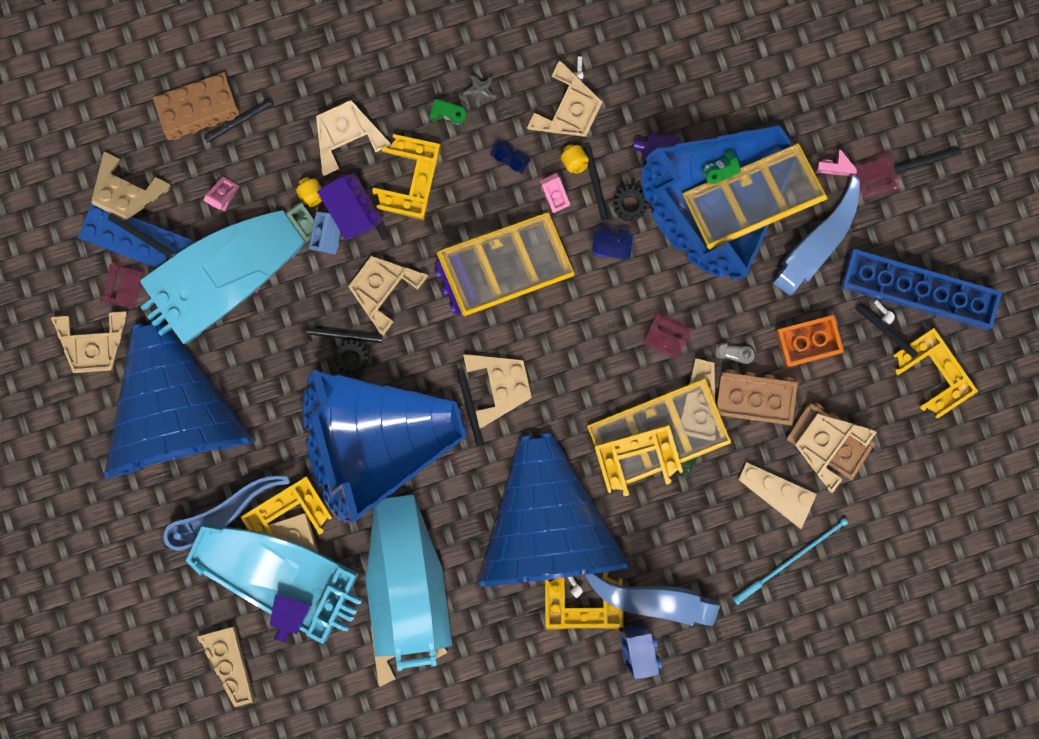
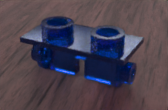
M498 140L494 144L490 155L497 161L509 166L513 171L523 174L526 166L531 161L528 158L529 156L519 150L513 155L511 152L514 147Z

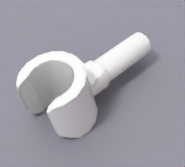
M579 56L577 60L578 72L573 74L583 82L582 57Z
M876 300L874 302L875 305L885 314L882 321L890 325L894 321V314L887 311Z
M568 577L570 583L574 586L570 592L578 598L583 593V590L573 577Z

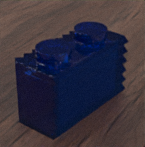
M599 228V231L594 233L592 255L630 260L633 235H629V231L618 230V233H611L610 229Z

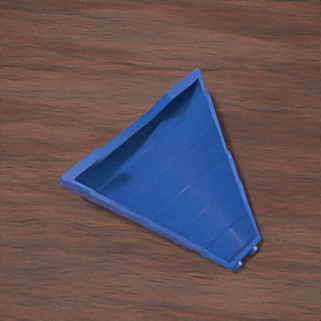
M777 125L656 148L646 158L647 164L642 168L641 180L645 200L650 202L653 207L650 213L657 226L676 250L682 248L688 254V260L703 271L720 278L724 275L729 276L732 280L745 278L748 275L753 259L757 256L769 225L709 250L682 193L707 183L708 181L702 174V167L708 162H715L725 157L724 152L730 149L737 157L740 168L793 146L792 142L787 137L785 131ZM795 156L768 168L782 195L798 161ZM761 172L750 175L753 184L742 188L739 181L729 184L748 225L775 214L778 207ZM721 188L694 199L713 240L741 229Z
M151 321V325L137 324L132 326L133 330L130 333L127 360L122 376L123 381L108 451L109 455L104 471L105 479L144 470L143 467L211 450L222 451L255 442V438L241 423V419L211 383L210 378L196 363L197 361L181 343L173 329L160 336L158 332L168 323L161 322L159 325L153 326V321Z
M317 370L311 371L307 378V384H310V387L304 390L303 419L304 427L310 433L308 440H306L310 463L317 485L324 487L323 499L332 514L338 520H344V523L357 521L406 481L412 479L443 453L449 451L466 438V427L462 423L461 409L456 401L432 397L413 391H405L386 385L380 386L341 375L335 376Z
M551 433L541 434L540 438L533 439L532 436L521 437V441H518L511 463L512 467L504 487L505 491L497 511L498 515L490 536L491 539L477 580V586L542 581L630 568L629 561L619 548L617 541L606 526V522L567 460V456L557 439L552 437Z

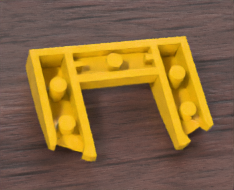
M393 134L392 137L395 141L389 148L384 145L382 152L417 161L409 195L373 188V194H378L380 205L376 207L377 209L425 220L441 145Z
M932 328L909 344L919 353L915 359L903 349L894 354V357H898L900 369H896L897 375L929 355L950 385L920 406L923 411L928 408L937 413L936 418L941 417L978 392L935 328Z
M669 423L651 428L648 431L595 444L608 493H611L613 488L624 490V496L629 495L620 459L656 449L666 485L672 482L669 477L677 470L680 473L683 472Z
M306 476L241 516V519L250 531L276 536L269 526V522L300 503L320 535L324 531L321 528L327 518L331 520L332 516L311 480Z
M603 572L604 580L623 586L622 578L617 582L607 577L609 572ZM558 578L551 582L545 580V630L576 628L623 629V610L610 605L604 599L603 608H565L564 578Z

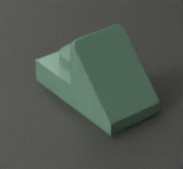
M300 202L285 213L307 242L311 239L314 220L302 202Z

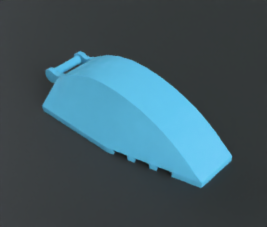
M414 495L385 498L374 507L366 573L375 657L395 656L397 671H402L403 668L424 665L436 666L435 650L452 646L443 569ZM427 651L430 654V657L401 661V655Z

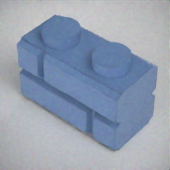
M316 212L309 250L336 255L339 247L340 230L330 213Z

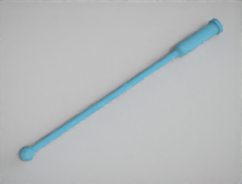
M842 518L839 524H837L831 530H829L820 538L815 540L813 543H811L805 549L800 551L794 557L789 559L783 565L778 567L772 573L767 575L761 581L757 580L755 583L750 585L737 596L732 597L735 603L739 605L740 602H742L755 591L760 589L764 582L769 580L771 577H773L786 566L791 564L797 558L802 556L804 553H806L812 547H814L823 539L828 537L834 531L839 529L841 526H846L848 524V520L846 518Z

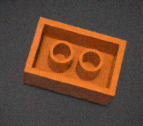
M834 315L775 331L785 368L839 355L844 352Z

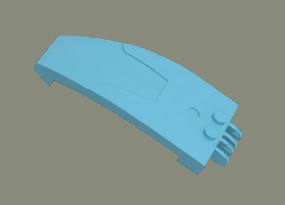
M283 210L226 227L187 247L140 280L151 297L149 301L141 306V309L147 310L156 304L158 308L147 317L151 320L162 313L161 316L152 322L153 326L159 325L165 319L169 324L160 329L158 332L160 336L173 329L182 343L188 344L247 299L289 259L294 258L304 245L305 240Z
M204 525L201 527L186 559V562L199 575L205 574L272 614L275 594L311 605L312 608L300 630L322 644L328 640L333 627L342 631H348L349 627L337 619L340 616L347 621H352L354 617L351 614L355 615L357 609L346 604V600L348 599L356 604H361L362 602L359 597L350 593L359 573L303 545L261 532Z

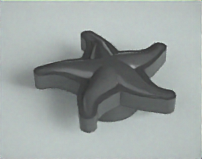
M470 76L473 81V87L464 91L463 95L474 96L477 108H480V102L484 98H496V95L491 94L488 90L492 77H489L487 81L480 82L475 76Z

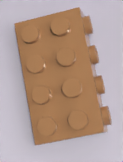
M225 72L153 97L163 132L168 140H177L181 136L196 133L203 128L213 127L220 122L230 121L239 116V111Z
M726 370V373L722 372L720 375L716 407L720 416L792 426L796 392L799 383L794 382L795 379L783 377V380H775L776 376L764 375V378L756 377V373L745 372V375H739L735 370Z
M815 402L814 404L809 403L786 440L795 445L817 413L836 419L841 418L833 413L827 414L823 411L824 407ZM849 435L827 466L852 481L869 452L876 445L872 442L873 438L866 447Z

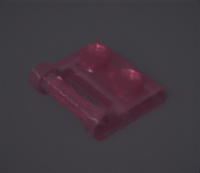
M892 157L855 167L857 169L856 176L860 180V192L863 201L871 196L893 190L895 192L901 190ZM888 178L892 180L890 184L868 190L865 186L866 184Z
M110 264L108 269L110 273L104 295H101L100 301L134 310L141 286L140 280L143 279L144 273ZM118 272L122 273V278L116 299L111 298Z
M657 313L643 344L678 360L692 329L677 325ZM658 324L683 335L681 340L657 329Z

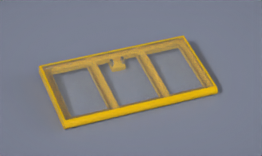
M799 143L740 168L741 173L716 184L707 182L682 193L709 250L827 200V195L822 189Z
M549 212L437 252V256L464 317L574 276V271Z
M706 379L587 426L594 444L648 431L651 428L669 423L680 463L731 443ZM656 449L620 459L626 485L662 471Z

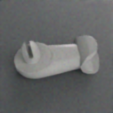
M719 343L716 347V357L721 359L728 358L748 364L754 359V351L750 347Z

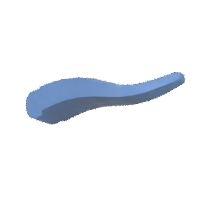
M851 175L845 194L835 210L798 243L781 262L783 268L773 280V285L788 295L793 294L802 282H809L840 244L849 230L856 213L860 191V180L857 176Z
M270 476L255 480L213 509L203 514L169 524L164 532L165 544L176 551L192 547L202 526L228 527L256 495L270 487L289 484L290 479L287 476Z
M585 574L592 588L602 599L610 605L629 613L672 620L693 626L694 622L713 626L721 606L720 603L699 596V592L695 590L670 586L627 587L612 584L596 574Z

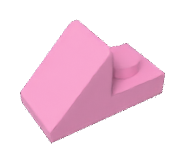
M840 149L837 151L836 164L832 160H822V162L816 165V173L851 176L857 173V169Z
M557 173L540 181L541 190L553 213L570 205Z
M222 177L205 195L204 201L219 210L225 211L237 192L239 185Z

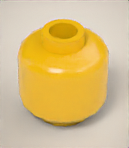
M580 145L566 146L561 155V161L569 172L578 174L587 168L589 158Z
M306 177L299 181L296 193L304 205L313 207L322 202L317 193L322 187L317 179Z

